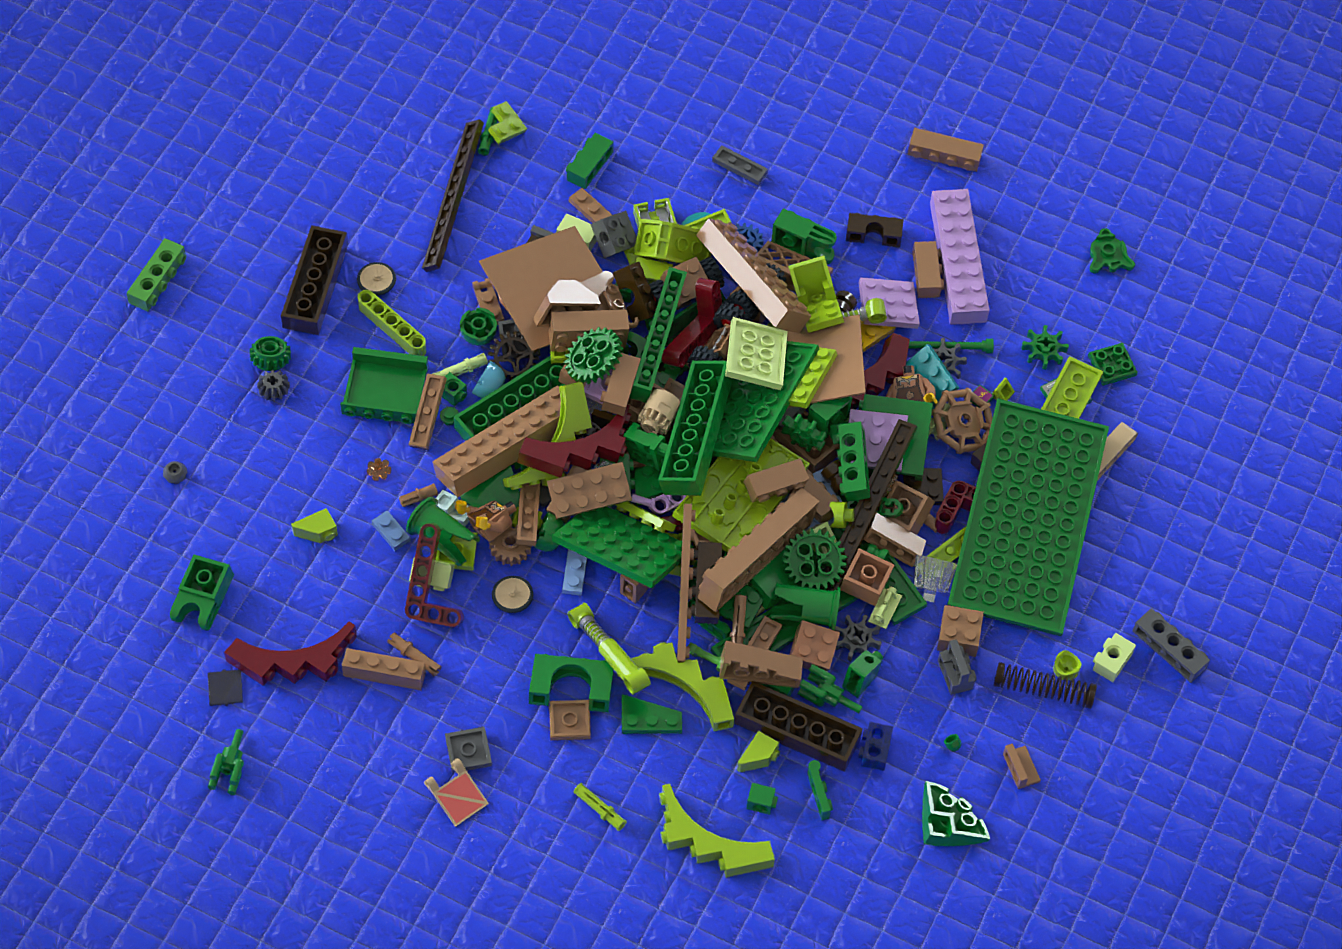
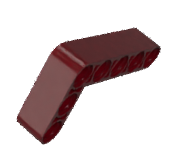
M705 278L697 280L695 292L698 316L664 349L662 354L663 364L682 368L687 363L693 350L697 346H704L714 331L718 330L716 328L717 325H714L713 321L716 312L722 305L720 283L718 281Z
M963 481L952 483L935 518L936 532L941 534L948 533L961 508L970 512L975 486Z
M428 523L421 527L405 613L411 619L455 627L464 620L463 612L460 609L427 602L441 534L438 525ZM428 527H432L435 530L432 538L426 535ZM425 546L431 549L429 557H425L422 554V549ZM422 565L427 568V574L424 577L418 572L419 567ZM417 585L423 587V594L421 596L415 593ZM413 604L419 606L420 612L418 615H414L411 612ZM432 608L437 609L439 612L437 619H433L430 616ZM451 612H455L458 615L456 623L451 622L449 619Z

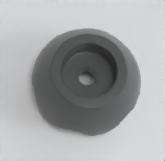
M169 462L163 469V477L169 483L178 484L186 478L187 468L181 462Z

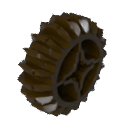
M514 330L513 336H511L510 331H506V338H504L502 333L499 334L502 340L499 342L495 338L494 342L497 343V346L490 345L494 352H488L489 356H494L493 359L488 361L495 362V364L502 368L505 373V379L507 375H510V381L513 379V376L517 377L530 369L531 365L535 366L536 363L533 360H539L538 356H533V353L539 352L538 349L531 351L526 340L523 339V335L520 334V337H517L518 333L516 330ZM513 340L522 342L528 350H516ZM507 342L508 352L498 356L499 349ZM511 346L515 353L521 354L516 357V365L512 358L510 360L505 358L511 355ZM529 355L527 364L522 369H519V360ZM499 362H511L514 371L504 369Z

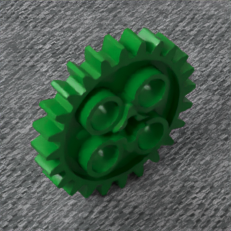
M598 327L596 332L591 328L589 334L584 332L582 338L577 336L578 341L572 342L574 346L568 348L570 353L565 355L567 360L564 361L567 365L565 369L570 377L576 382H586L588 385L591 383V380L597 383L599 377L601 380H604L605 374L609 376V370L616 369L614 364L620 363L617 358L623 356L620 353L623 350L622 342L616 333L611 329L608 330L606 327L602 330Z
M811 528L810 534L803 530L802 537L796 534V541L790 539L789 543L791 546L786 545L785 550L788 552L783 554V557L786 558L783 561V565L788 566L785 568V573L791 572L788 579L795 578L794 585L800 582L801 587L808 586V588L815 587V589H820L822 586L824 590H827V584L834 587L833 580L840 581L838 575H843L845 572L841 568H846L847 564L842 561L846 560L847 556L841 555L845 548H839L841 541L834 542L835 535L829 538L828 531L822 535L821 529L814 533L813 528ZM811 544L815 545V559L818 561L816 565L818 577H815L814 575V561L812 560L813 550ZM826 547L829 552L823 554L818 548ZM805 548L809 551V554L802 555L799 549ZM826 565L831 571L825 573L820 567ZM808 567L811 573L804 574L801 568Z

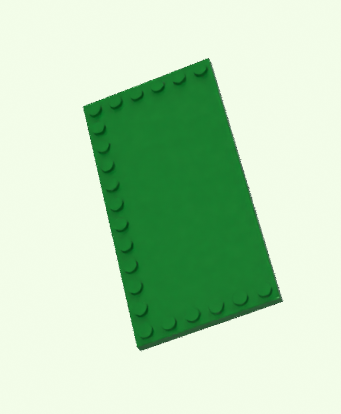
M997 399L948 599V606L983 611V617L1062 637L1109 426Z

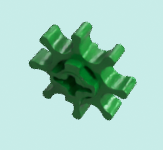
M1043 325L1042 334H1036L1032 329H1029L1027 337L1032 342L1023 341L1021 350H1030L1032 352L1028 356L1027 362L1031 363L1034 359H1040L1043 362V369H1047L1048 360H1054L1058 365H1061L1063 357L1058 352L1067 353L1069 344H1060L1058 342L1062 338L1063 332L1059 331L1056 335H1050L1047 332V325Z
M798 414L795 420L786 415L782 422L784 427L781 433L790 435L791 444L795 445V443H798L800 446L805 447L807 452H810L812 447L821 451L826 443L823 440L827 433L818 431L816 427L817 422L809 423L808 420L802 418L801 414Z

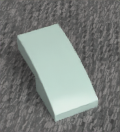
M442 490L436 497L438 506L462 525L466 526L469 523L467 513L461 515L455 509L456 501L459 500L458 497Z

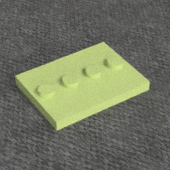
M733 317L730 327L725 376L781 390L784 378L788 331Z

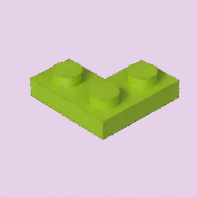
M507 101L492 108V113L500 123L491 126L488 131L498 144L525 133L527 127Z

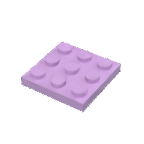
M872 278L859 279L861 306H865L866 302L870 299L881 298L884 300L887 319L882 323L872 324L867 320L864 321V324L918 329L920 323L914 282Z
M850 409L849 423L861 421L865 429L868 469H875L898 419L907 422L908 415ZM903 459L896 472L902 471Z

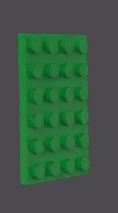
M609 507L577 514L552 535L553 542L650 588H653L678 566L682 558L681 540Z

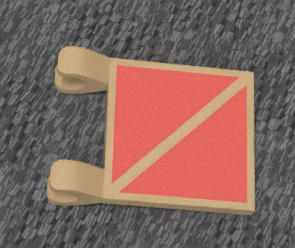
M456 759L451 763L458 776L439 788L433 777H429L424 781L426 787L434 795L455 827L489 804L460 759Z

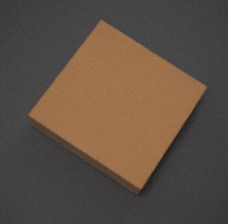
M589 700L549 701L550 740L591 739Z

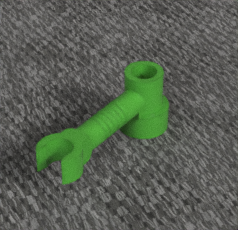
M689 643L688 646H690V654L692 656L701 657L717 665L716 670L720 672L721 657L702 650V648L694 643Z

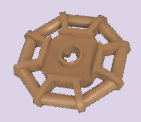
M971 388L943 391L940 400L935 408L932 409V416L937 431L936 437L956 450L957 454L976 451L988 439L993 418L990 409L991 404L973 393ZM963 397L964 401L956 402L954 398ZM970 400L973 401L974 403H976V404H977L978 406H980L981 408H978L977 406H976V407L972 406L971 404H973V403L970 402ZM948 402L950 408L947 411H943V407ZM982 411L984 412L986 423L983 420ZM962 416L968 420L966 424L961 421ZM941 417L945 418L947 429L945 431ZM981 429H985L986 432L981 438L979 436V431ZM950 432V434H951L954 438H958V439H959V442H956L954 439H952L950 436H948L947 433ZM973 439L975 443L965 445V440Z

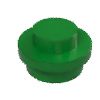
M446 407L440 412V419L446 425H453V417L459 412L454 407Z

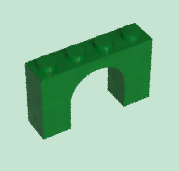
M535 654L529 688V704L549 706L553 684L562 677L576 676L585 680L590 686L589 710L609 712L614 669L606 660L600 661L587 658Z

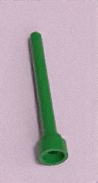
M986 338L982 342H945V347L949 349L954 348L959 343L961 349H976L985 351V353H993L994 339ZM909 341L908 348L922 349L926 344H929L933 349H938L941 347V342Z

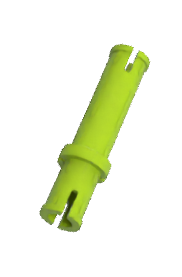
M582 783L576 786L573 793L601 815L600 818L603 821L607 820L618 831L624 828L627 821L619 816L612 806L606 805Z

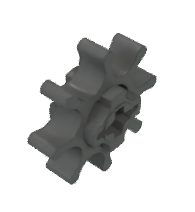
M941 338V347L934 349L941 361L945 360L943 364L948 372L960 379L961 372L955 367L958 364L966 365L967 358H959L955 355L961 350L959 343L954 348L949 349L945 347V338Z
M847 615L845 623L848 627L845 629L838 626L835 627V631L840 632L839 636L843 638V640L837 642L835 650L843 647L849 649L848 661H852L854 653H863L869 647H874L877 650L881 648V641H876L872 638L873 635L879 634L880 626L868 628L865 625L867 615H863L862 622L860 623L852 622L850 616Z

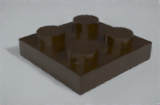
M924 468L922 481L915 480L914 476L903 475V484L930 497L935 501L934 505L942 504L944 500L942 468Z

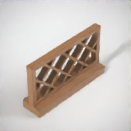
M767 241L757 254L764 258L767 263H770V265L775 264L776 269L779 267L781 269L780 273L784 272L785 275L783 277L787 279L785 281L787 288L795 292L788 264L800 263L810 260V258ZM768 249H773L776 252H769ZM784 256H789L793 259H785ZM772 257H779L781 260H773ZM828 266V270L831 275L833 273L834 268Z

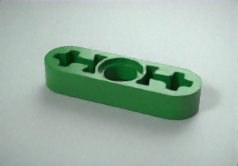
M883 498L877 513L884 517L896 518L903 513V505L897 499ZM859 500L849 501L847 503L848 509H853L852 507L856 506ZM894 504L898 507V509H894V512L890 509H885V506L893 507Z

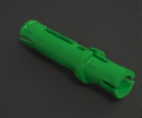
M493 107L489 110L484 132L480 136L481 143L478 152L481 155H488L491 144L494 142L493 136L488 131L491 126L498 122V119L491 111Z

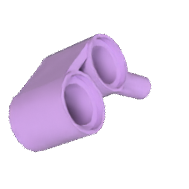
M633 494L631 502L648 506L653 514L661 516L678 507L686 495H681V501L677 502L672 499V495L662 494L656 498L648 499ZM655 502H662L664 504V510H657L655 508Z

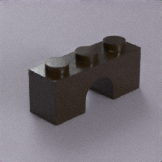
M849 213L846 241L864 243L865 236L868 233L875 232L882 237L883 246L900 247L904 219Z
M640 262L612 272L619 290L626 287L634 293L635 300L633 304L626 307L632 322H635L636 317L639 322L653 317L656 312L657 303Z

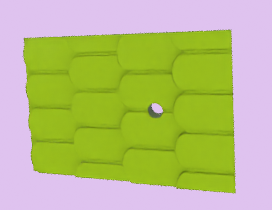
M771 438L758 462L718 457L708 469L702 495H687L675 509L672 517L683 523L684 504H692V510H696L695 522H691V529H695L698 534L710 542L722 543V549L728 552L731 547L738 546L740 540L745 535L749 536L757 524L761 525L765 517L772 513L788 495V493L781 497L775 495L765 502L759 503V501L752 503L744 484L746 477L750 474L800 459L801 457ZM801 458L805 470H807L810 463Z

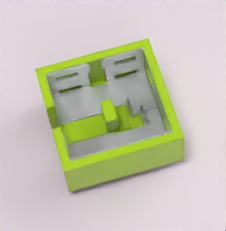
M669 198L655 200V211L648 212V202L633 205V214L638 228L640 219L659 220L677 224Z

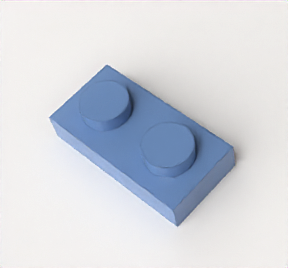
M388 511L372 520V525L394 551L410 542L409 535Z

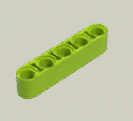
M363 290L358 294L359 310L409 354L426 355V340L423 335L372 291Z

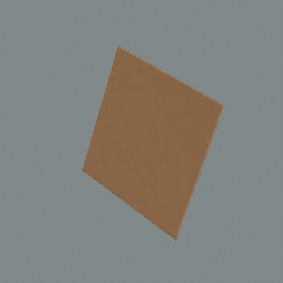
M575 226L479 260L481 267L531 351L550 345L549 327H536L533 317L555 283L562 279L576 280L580 283L603 272ZM603 293L599 298L600 306L597 311L610 310Z
M860 314L843 317L844 323L808 333L806 325L800 333L788 331L787 341L817 344L821 348L837 351L835 361L810 404L866 393Z

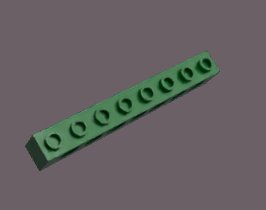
M672 267L668 269L629 397L631 399L646 403L650 397L687 275L685 271Z

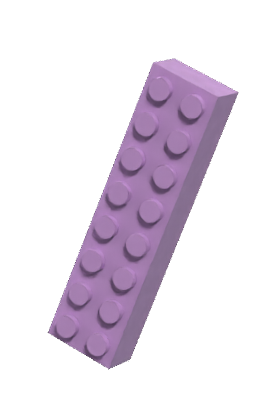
M968 189L932 191L930 207L937 248H940L939 261L942 264V279H944V291L950 325L987 322L989 305Z

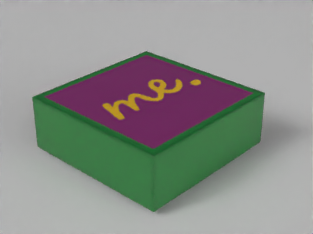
M981 385L973 391V393L987 403L994 399V395ZM970 400V402H972L975 406H977L978 408H981V407L978 406L976 403H974L973 401Z

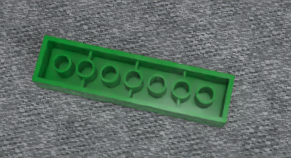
M692 361L658 479L664 495H702L733 378L725 376L727 361Z

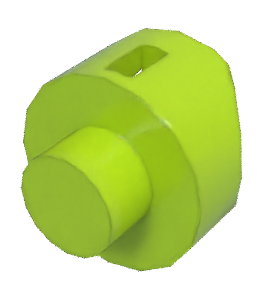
M830 502L829 506L834 514V522L830 525V528H846L847 522L854 521V509H848L847 502Z
M1064 650L1056 656L1053 670L1057 677L1061 676L1062 680L1067 677L1069 681L1078 676L1082 664L1077 656Z

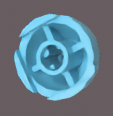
M490 361L474 387L472 394L484 398L503 386L505 373L502 368Z

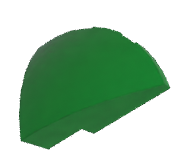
M508 466L459 496V498L466 501L470 506L477 508L491 501H496L502 506L511 501L517 508L519 507L520 491L519 489L511 490V487H504L503 479L514 475L511 466Z
M929 781L924 783L922 804L924 844L963 846L988 842L990 837L983 819H978L972 812L973 806L963 797L956 798L949 793V788Z

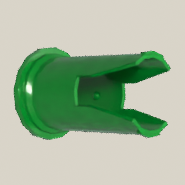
M432 496L423 500L410 515L406 525V532L410 535H419L423 525L428 523L438 525L441 534L437 550L452 560L455 565L461 566L467 560L450 539L455 535L467 541L473 539L479 542L480 536L475 535L441 509L435 497ZM428 527L426 535L432 538L435 530L432 527Z
M776 582L775 595L793 604L772 606L771 619L800 623L804 620L816 625L828 626L829 629L835 631L840 587H837V590L829 591Z

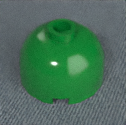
M484 308L466 311L460 320L461 334L467 342L475 346H483L490 343L495 338L497 332L495 315Z
M547 512L540 529L537 530L536 546L533 547L542 551L557 549L559 544L552 541V535L565 525L563 520L556 519L555 514Z

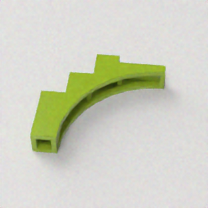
M583 382L559 386L561 399L560 417L551 442L576 440L575 434L586 433V429L592 428ZM528 467L515 475L504 478L503 483L504 487H511V490L522 488V484L525 483L535 485L542 482V485L548 486L547 481L559 477Z
M665 642L653 646V654L644 653L639 655V657L631 658L639 668L641 667L645 670L648 676L665 680L690 694L701 705L708 716L713 731L733 728L734 716L724 680L716 676L703 680L697 659H687L685 662L678 663L673 643Z
M671 784L662 785V793H659L661 805H665L666 808L664 812L666 823L664 824L663 832H661V839L663 844H667L668 850L689 846L691 857H695L697 864L718 860L720 871H724L726 877L774 867L775 858L770 841L739 842L722 838L705 830L694 822L682 809L675 798Z

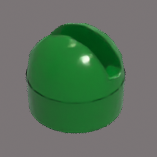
M952 734L944 740L946 748L950 751H958L961 748L962 743L958 734Z

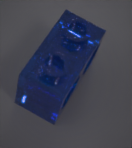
M869 722L868 729L864 728L862 740L866 741L865 747L860 746L858 758L862 759L861 766L885 771L893 726ZM873 735H879L881 738L875 739ZM869 753H876L878 756L872 757Z

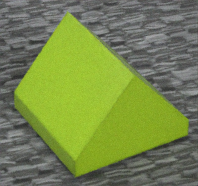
M1004 378L992 394L995 400L1002 399L1008 401L1015 391L1008 379Z

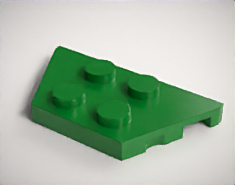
M644 466L635 470L636 495L652 499L664 494L658 481L660 472L656 468Z

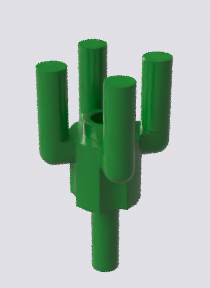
M814 664L811 665L809 669L811 673L807 679L819 686L816 687L802 680L799 685L801 687L798 692L799 696L819 707L823 706L825 702L834 707L841 703L858 714L861 712L863 707L844 697L845 690L834 684L836 680L834 675Z
M236 729L231 746L224 747L223 752L216 755L209 776V789H216L220 773L222 772L223 774L231 775L227 793L230 795L236 794L244 764L242 759L243 752L238 749L244 733L243 730Z

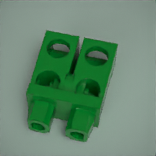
M634 422L623 435L626 438L625 443L628 447L630 458L644 465L656 468L657 471L661 472L668 447L665 436L646 433L642 431L639 424Z

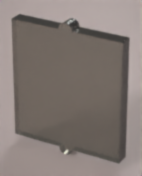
M223 669L220 672L208 673L210 706H228V704L243 703L241 669L230 671Z

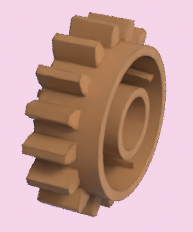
M510 526L489 543L491 555L495 556V561L500 560L502 565L510 564V566H513L516 563L520 564L522 560H527V554H531L532 546L516 544L517 526L515 528Z

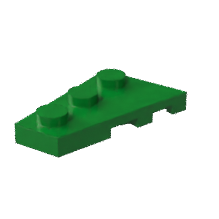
M622 694V734L682 733L681 711Z

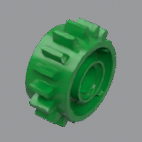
M275 336L262 337L255 343H252V348L249 349L250 361H253L254 366L264 371L279 370L288 364L289 359H291L290 346H287V342Z

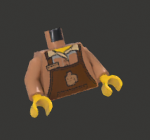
M911 365L903 367V376L894 378V383L891 384L885 396L938 403L935 398V387L921 374H915L914 366Z
M457 500L455 504V509L459 514L467 513L473 530L489 542L512 526V520L509 515L517 511L511 501L503 506L496 501H491L479 508L467 507V502L463 500Z

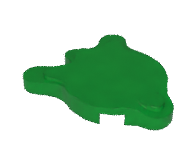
M1101 229L1099 235L1091 243L1090 255L1093 261L1089 267L1090 272L1098 273L1104 266L1108 267L1110 272H1115L1119 268L1133 270L1135 262L1127 255L1124 241L1115 238V235L1109 229Z

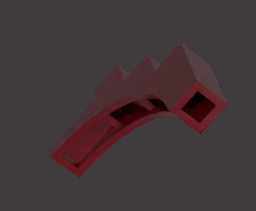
M892 333L885 340L882 353L876 363L864 370L865 394L877 396L884 390L885 381L893 384L894 378L903 376V367L906 366L910 339ZM864 394L851 396V409L856 410L859 407L860 400H864Z
M627 404L624 416L617 414L608 425L585 438L567 442H547L525 437L517 463L559 478L562 477L564 471L568 472L570 464L590 470L592 464L596 465L598 457L618 463L620 456L624 457L627 446H624L626 438L623 437L626 429L623 427L624 424H629L632 415L629 413L630 405Z
M349 621L341 630L325 641L298 650H268L250 645L236 638L225 650V659L228 663L263 686L267 681L270 682L274 678L276 672L295 684L306 675L307 670L327 682L338 671L337 659L343 655L346 646L352 644L356 639V626Z

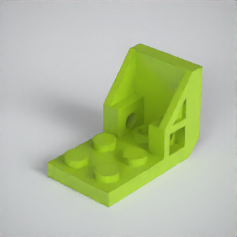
M640 219L633 255L683 263L694 257L701 261L711 257V252L696 236L700 231L699 229L672 222Z
M820 256L789 265L797 300L808 308L807 311L811 315V318L805 324L808 333L844 323L825 257Z

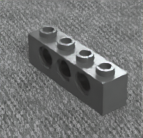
M1151 608L1135 622L1133 632L1190 683L1207 669L1210 662L1208 656L1203 651H1199L1190 639L1181 635L1175 626L1170 625L1164 620V617L1159 612H1155Z

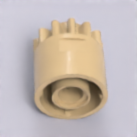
M655 389L640 412L637 421L641 423L640 426L647 433L666 435L677 416L680 401L668 391Z

